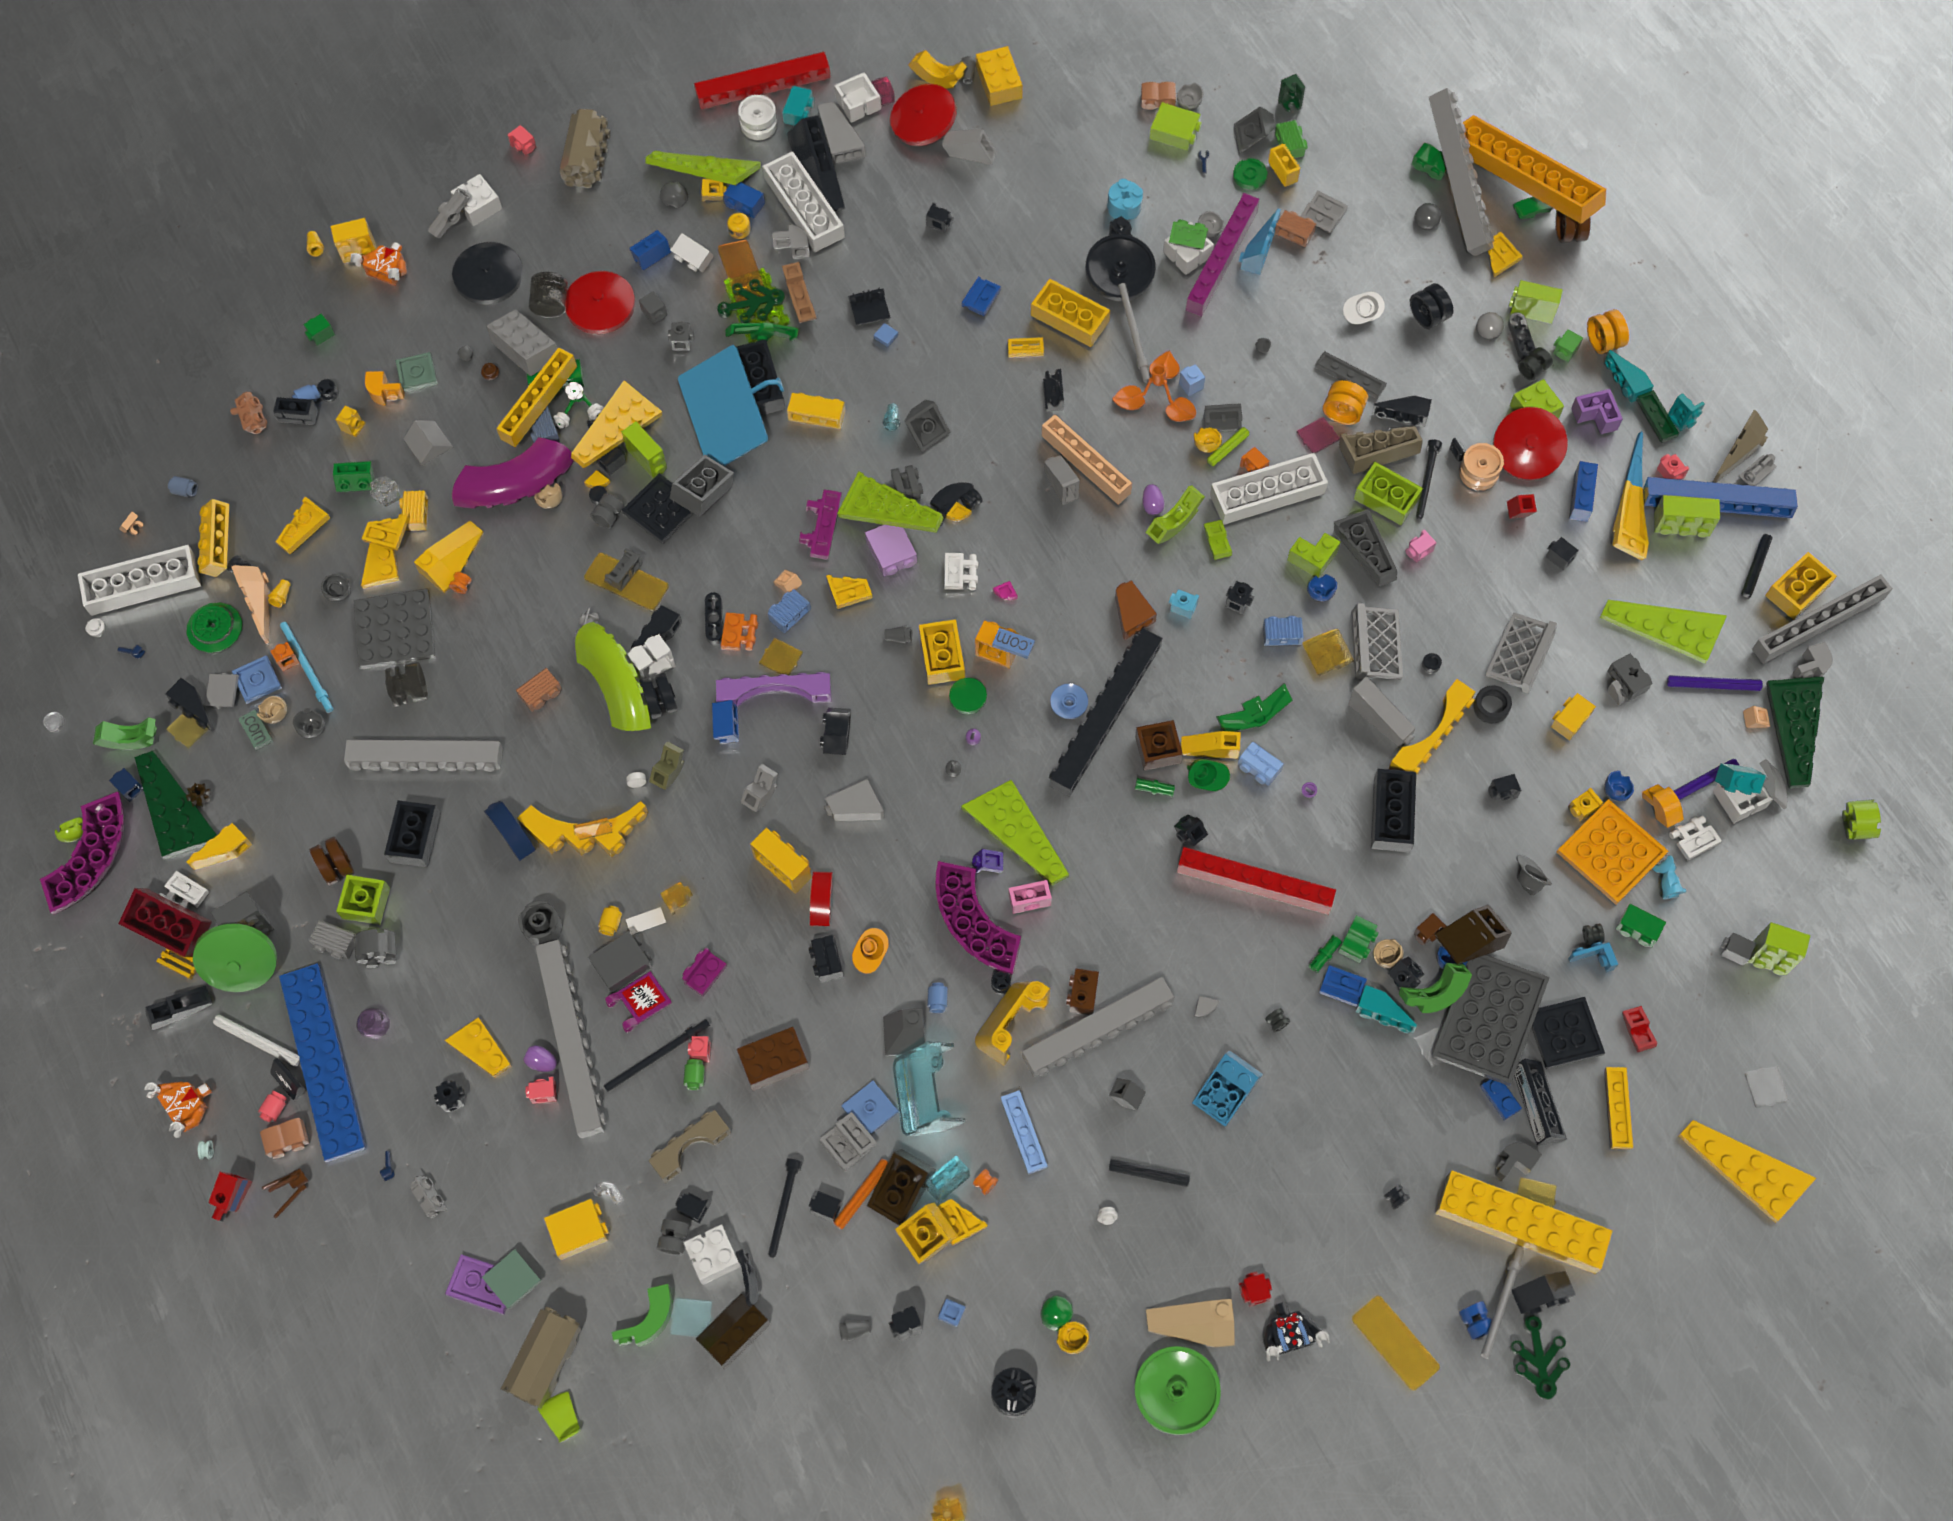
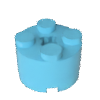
M1120 179L1119 182L1113 184L1108 192L1107 208L1109 214L1114 219L1120 216L1126 220L1136 218L1141 212L1142 188L1127 179Z

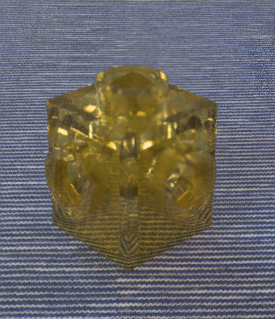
M949 1497L937 1501L936 1506H933L935 1512L931 1513L933 1521H965L958 1498L951 1501ZM945 1512L951 1513L949 1518H945L943 1515Z

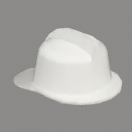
M1365 292L1353 296L1344 303L1343 315L1352 324H1362L1375 320L1384 311V300L1376 292Z

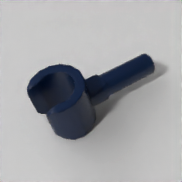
M1201 150L1198 152L1203 174L1207 173L1206 159L1209 157L1208 150L1205 151L1206 157L1201 156Z
M135 645L133 649L118 647V652L131 654L136 659H140L145 653L139 645Z
M390 1151L385 1152L386 1168L380 1170L384 1181L390 1180L395 1176L391 1167Z

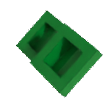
M1535 197L1523 199L1513 205L1520 219L1534 218L1537 213L1551 212L1553 209Z

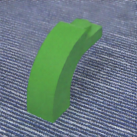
M148 717L140 724L133 726L116 725L102 721L95 727L93 745L120 750L149 747L153 745L154 736L157 731L155 726L156 719Z
M1446 963L1441 978L1434 985L1425 989L1401 987L1399 995L1405 1004L1412 1007L1417 1006L1422 1013L1437 1012L1452 1005L1463 995L1469 985L1472 974L1463 964Z
M668 1284L647 1289L650 1301L647 1317L634 1327L612 1332L613 1341L616 1344L619 1343L620 1346L628 1345L635 1339V1344L640 1347L650 1343L663 1332L670 1320L673 1308L671 1287Z

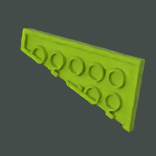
M653 151L645 157L646 164L732 185H737L761 168V162L718 158L714 156Z
M858 471L837 513L839 518L934 533H937L943 520L941 513L926 505L918 504L916 500L909 499L897 490L885 484H880L871 477L864 476L860 471Z
M1615 600L1607 601L1600 616L1603 620L1704 664L1708 661L1727 615Z
M1012 780L961 805V809L964 812L970 814L991 835L1010 851L1016 853L1024 863L1026 862L1050 885L1053 886L1069 877V873Z

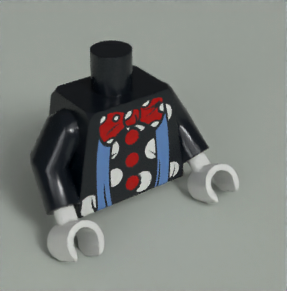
M1286 1302L1274 1305L1278 1317L1270 1320L1265 1328L1263 1337L1267 1361H1270V1356L1272 1355L1279 1360V1355L1312 1346L1316 1342L1315 1339L1317 1340L1318 1347H1322V1340L1330 1343L1328 1333L1322 1331L1307 1315L1301 1314L1300 1311L1290 1313Z

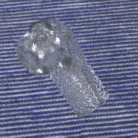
M600 1182L596 1184L593 1190L597 1197L609 1195L615 1205L624 1200L614 1184Z

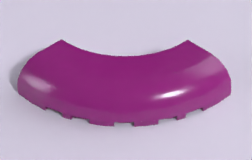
M538 437L525 452L509 461L491 466L465 465L453 486V504L463 508L476 509V506L493 508V506L498 504L505 506L516 503L517 499L525 496L528 498L541 492V488L548 484L552 485L557 476L563 475L574 462L571 458L572 452L559 442Z
M119 792L80 806L83 818L81 841H78L71 854L72 857L64 866L61 865L49 875L40 878L51 914L56 915L87 896L100 883L112 866L119 851L124 830V812Z
M938 861L935 882L939 910L950 933L975 959L997 971L1013 975L1021 946V936L996 926L986 915L976 895V869Z

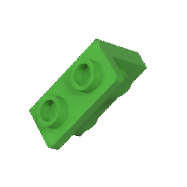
M1178 219L1177 222L1173 221L1169 243L1204 250L1208 228L1201 223L1190 225L1188 221Z

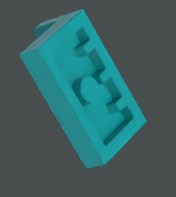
M1682 393L1677 396L1668 415L1680 431L1686 428L1690 429L1697 423L1696 419L1702 414L1705 403L1702 401L1694 405Z

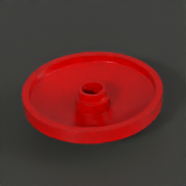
M922 84L915 86L902 94L894 104L890 115L892 130L897 138L905 144L912 146L931 144L942 138L951 129L957 114L956 103L951 93L940 85Z
M595 271L579 277L570 285L565 295L564 306L568 319L576 328L590 334H606L616 331L629 321L635 309V296L631 285L622 276L608 271Z
M1525 407L1511 412L1500 422L1494 433L1493 446L1500 450L1504 459L1502 469L1507 474L1520 480L1533 481L1547 477L1561 465L1567 452L1568 439L1564 426L1551 412L1538 407Z

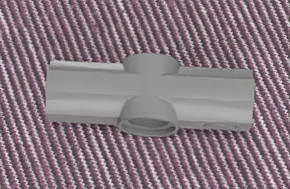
M457 188L449 201L442 203L438 207L439 214L430 225L428 231L436 238L441 239L449 226L456 224L460 220L459 213L470 199L469 194Z

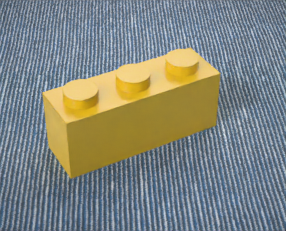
M792 393L787 409L788 420L841 429L846 411L845 402L839 399L832 400L821 396H809L804 393Z

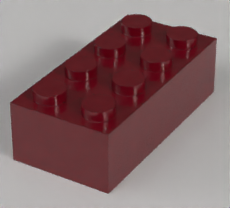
M134 888L118 924L182 957H193L196 942L209 930L212 921L147 888Z

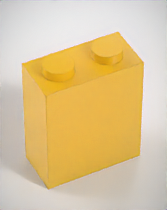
M592 1199L544 1218L556 1254L560 1260L608 1241L606 1237L609 1234L605 1222L601 1223L599 1217L602 1215L599 1204H595Z

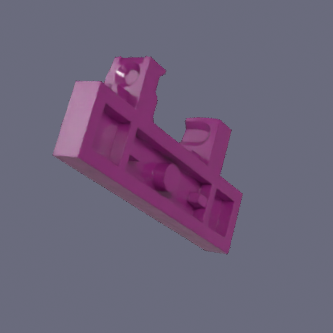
M824 489L822 499H817V501L807 500L806 511H813L818 516L815 531H812V534L800 532L799 543L808 545L811 548L810 557L829 559L842 492Z

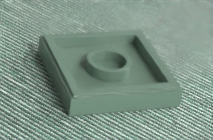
M431 352L395 360L399 381L404 392L438 385Z
M515 1249L482 1277L508 1309H511L542 1282Z

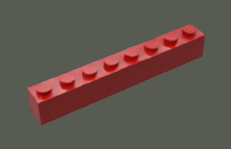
M824 51L696 82L694 87L700 109L702 110L744 100L752 95H763L792 88V86L822 81L831 78Z
M1183 847L1177 873L1327 915L1331 911L1337 890Z

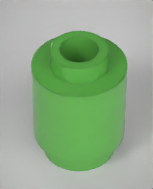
M689 1059L684 1066L683 1085L687 1086L688 1090H699V1087L704 1086L705 1066L702 1060Z

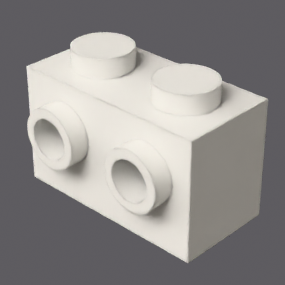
M681 233L670 250L674 254L673 258L680 263L685 261L688 263L687 267L694 272L698 270L703 273L714 257L709 250Z

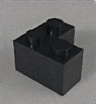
M1566 1271L1543 1275L1511 1290L1520 1313H1530V1316L1542 1312L1541 1308L1544 1306L1551 1308L1569 1303V1298L1576 1295Z

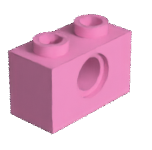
M1044 880L1009 888V900L1013 914L1051 906L1052 897L1048 881Z

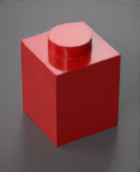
M1534 494L1517 495L1507 501L1510 519L1526 518L1537 512Z

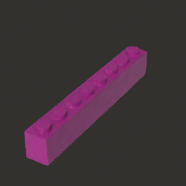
M1243 193L1187 298L1185 311L1202 317L1258 212L1259 198Z

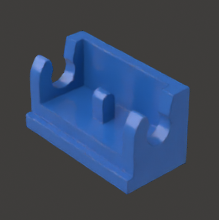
M658 230L629 248L634 261L639 263L643 271L671 253L667 238Z
M732 700L712 703L713 738L720 740V743L739 742L738 707Z

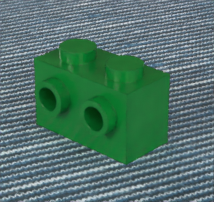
M371 461L334 463L333 479L336 492L374 490V473Z
M1629 904L1616 930L1620 931V934L1623 936L1631 937L1637 940L1639 944L1652 948L1658 941L1666 921Z

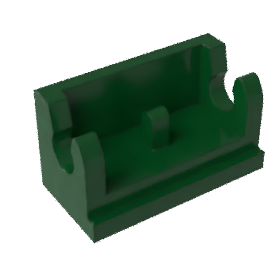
M1297 74L1281 80L1278 103L1287 112L1291 111L1290 107H1288L1290 104L1297 111L1302 109L1306 87Z

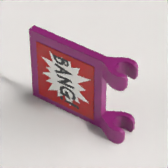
M651 971L605 998L609 1008H612L622 1000L633 1018L622 1023L626 1033H629L640 1023L672 1004V1001Z

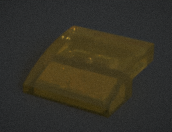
M1339 629L1325 632L1302 643L1318 676L1335 668L1338 670L1354 662Z

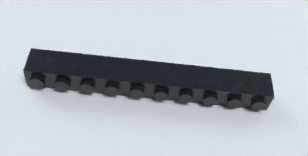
M1142 628L1140 633L1135 634L1132 640L1133 645L1131 648H1127L1123 654L1124 659L1122 663L1118 662L1114 669V676L1108 678L1105 684V691L1098 694L1095 701L1097 704L1094 708L1091 707L1086 715V722H1082L1077 729L1078 735L1070 740L1067 753H1063L1060 756L1059 766L1051 771L1049 775L1050 787L1069 797L1072 795L1160 650L1163 638Z

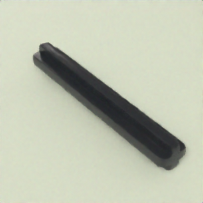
M1763 534L1741 593L1746 598H1750L1754 592L1773 539L1771 535Z
M1111 1159L1109 1164L1110 1171L1185 1187L1189 1185L1190 1181L1189 1175L1115 1159Z

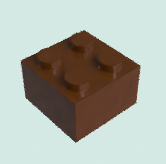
M1174 720L1136 727L1135 738L1144 771L1181 764L1183 753Z

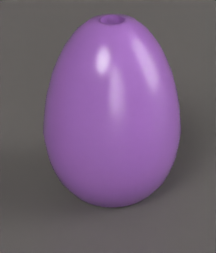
M1154 484L1147 485L1143 492L1144 510L1149 515L1162 513L1165 506L1162 492Z
M530 1046L523 1059L529 1068L540 1072L553 1071L557 1066L555 1056L541 1046Z

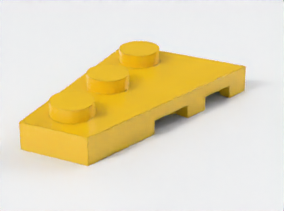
M306 496L302 500L303 504L300 509H296L293 515L295 517L291 523L285 526L276 540L278 546L289 555L330 519L325 511Z
M369 543L361 583L362 588L399 581L394 550Z

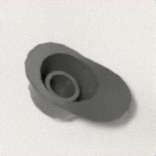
M1524 855L1517 856V861L1521 866L1518 880L1525 891L1530 895H1535L1546 885H1552V882L1533 860Z

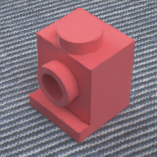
M521 125L508 134L510 145L518 151H522L525 155L532 153L537 148L534 137Z
M1667 454L1660 459L1657 470L1663 478L1681 480L1685 478L1689 467H1685L1676 454L1672 456Z
M692 1036V1042L688 1043L689 1059H699L703 1063H710L711 1042L709 1037Z
M549 1077V1081L537 1079L534 1083H529V1086L525 1088L526 1097L529 1098L532 1104L557 1102V1086L553 1077Z

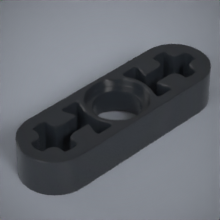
M1516 312L1511 314L1508 326L1517 354L1520 359H1523L1535 350V346L1525 316ZM1517 334H1524L1526 339H1519Z
M711 592L705 597V635L708 643L717 645L721 643L723 634L722 599L718 593ZM712 599H716L715 609H712ZM711 615H717L719 616V620L716 622H710L709 617ZM712 628H716V638H712Z

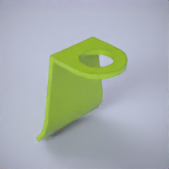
M568 1391L545 1401L542 1409L537 1408L558 1438L559 1443L581 1431Z

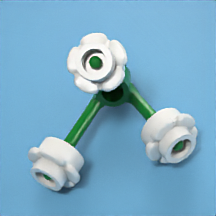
M571 382L565 389L571 401L564 413L558 412L553 416L554 424L558 428L569 426L570 418L567 414L574 402L585 401L589 406L588 414L591 420H596L604 407L597 403L592 405L585 396L582 385L577 384V382Z

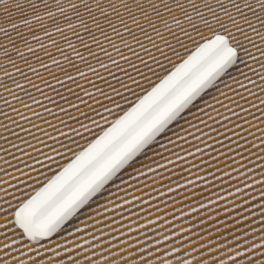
M217 1015L213 1020L215 1026L294 1067L299 1065L300 1057L295 1053L221 1015Z

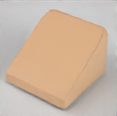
M784 570L773 582L786 593L791 592L793 589L797 590L802 585L798 575L788 570Z
M1752 706L1743 711L1747 728L1770 727L1767 709Z

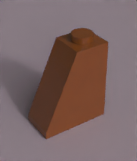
M1132 580L1127 583H1121L1116 589L1115 600L1124 640H1127L1140 632L1142 628L1145 629L1155 623L1157 613Z

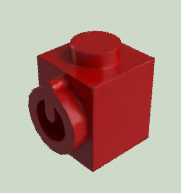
M1258 1272L1245 1275L1246 1278L1243 1279L1242 1283H1239L1243 1302H1248L1249 1307L1269 1302L1272 1298L1270 1294L1272 1286L1269 1278L1265 1279L1264 1273L1258 1275Z

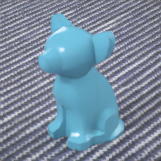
M1671 855L1652 868L1655 872L1663 874L1661 883L1663 899L1677 898L1680 894L1687 892L1685 888H1682L1679 877L1675 874L1676 865Z

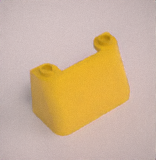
M1039 981L1014 983L975 1037L976 1047L1005 1066L1010 1059L1007 1050L1012 1043V1037L1006 1031L1007 1027L1021 1008L1029 1013L1034 1008L1044 1010L1049 1004L1050 988Z

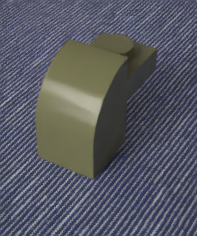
M670 742L665 743L660 761L652 767L649 782L664 790L672 785L683 767L684 761L682 757L684 750Z

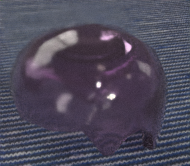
M376 1008L362 1011L356 1023L357 1031L362 1036L379 1039L384 1036L390 1027L388 1016Z

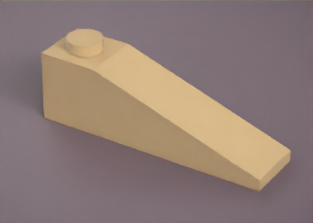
M1232 1299L1146 1309L1148 1332L1176 1337L1213 1348L1235 1345Z

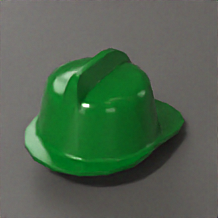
M1197 759L1191 765H1187L1189 783L1195 788L1218 791L1223 789L1230 780L1229 769L1220 762Z

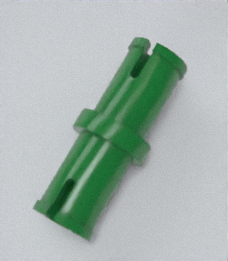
M1137 778L1135 790L1152 792V795L1157 793L1173 797L1175 785L1160 783L1155 779L1150 781Z
M1332 935L1323 948L1320 947L1317 956L1309 963L1308 967L1312 971L1319 973L1325 963L1333 958V953L1342 944V941Z

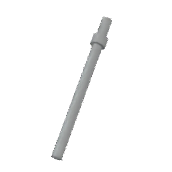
M1121 283L1118 286L1138 359L1137 366L1141 370L1143 382H1148L1150 376L1147 368L1149 365L1144 357L1126 284Z
M1516 1248L1513 1259L1509 1261L1507 1267L1508 1274L1481 1353V1357L1485 1359L1490 1357L1516 1275L1520 1273L1522 1267L1521 1260L1524 1250L1521 1248Z

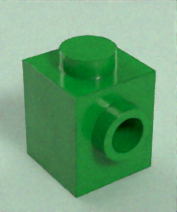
M322 313L303 324L306 329L304 334L309 341L313 340L317 346L335 335L330 323Z

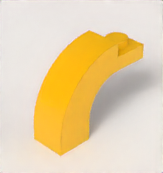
M926 50L916 53L908 64L924 81L940 85L944 88L954 87L957 81L964 75L963 71L967 67L963 62L953 66L943 65L937 62Z

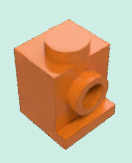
M1253 447L1241 457L1240 467H1246L1248 472L1268 467L1270 461L1256 447Z
M288 642L278 644L270 651L283 672L300 663ZM292 657L291 660L287 661L284 664L282 663V661Z

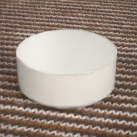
M634 772L626 777L629 787L638 788L646 784V776L641 772Z

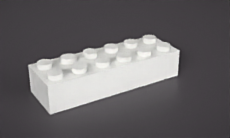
M793 151L763 166L764 179L796 226L805 231L808 244L814 252L845 238L844 225Z
M1311 453L1212 483L1210 496L1220 520L1225 525L1326 493L1328 482L1315 453Z
M189 545L78 574L83 606L91 616L201 587L196 555Z

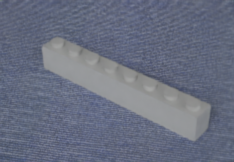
M1881 574L1758 639L1752 650L1762 664L1884 600L1893 588Z
M346 740L344 762L349 769L354 771L361 769L379 771L380 769H389L391 771H398L399 769H408L410 771H418L419 769H427L429 771H437L438 769H446L447 771H456L457 769L475 771L476 769H484L491 772L495 771V769L501 770L503 748L500 741Z
M1163 977L1025 1049L1022 1051V1058L1033 1077L1037 1075L1039 1077L1044 1076L1050 1071V1068L1054 1066L1060 1067L1067 1063V1059L1083 1055L1086 1049L1100 1046L1106 1038L1113 1039L1117 1037L1121 1030L1125 1028L1127 1030L1132 1029L1138 1024V1021L1142 1019L1146 1021L1152 1018L1155 1012L1169 1009L1174 1002V995Z

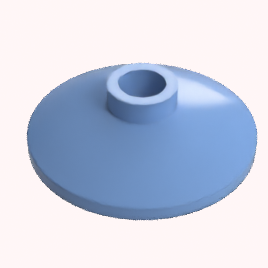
M1063 684L1053 691L1050 699L1051 708L1061 718L1075 719L1086 711L1088 696L1084 689L1078 685ZM1071 702L1073 705L1067 706L1066 703Z

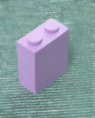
M882 525L865 532L866 543L883 577L894 575L899 570L911 568L917 563V554L904 528Z

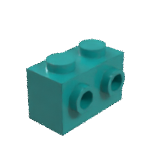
M792 86L782 112L785 124L795 126L802 118L810 117V108H813L815 103L812 90Z
M1720 763L1715 782L1724 786V790L1735 793L1738 790L1747 795L1752 793L1760 794L1766 775L1751 767Z

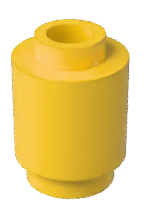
M608 906V908L603 909L598 924L599 933L606 936H614V933L617 932L622 917L618 907Z

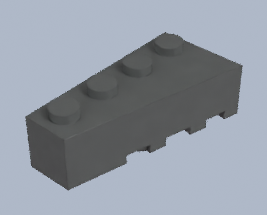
M1369 509L1334 522V533L1379 587L1397 580L1396 566Z

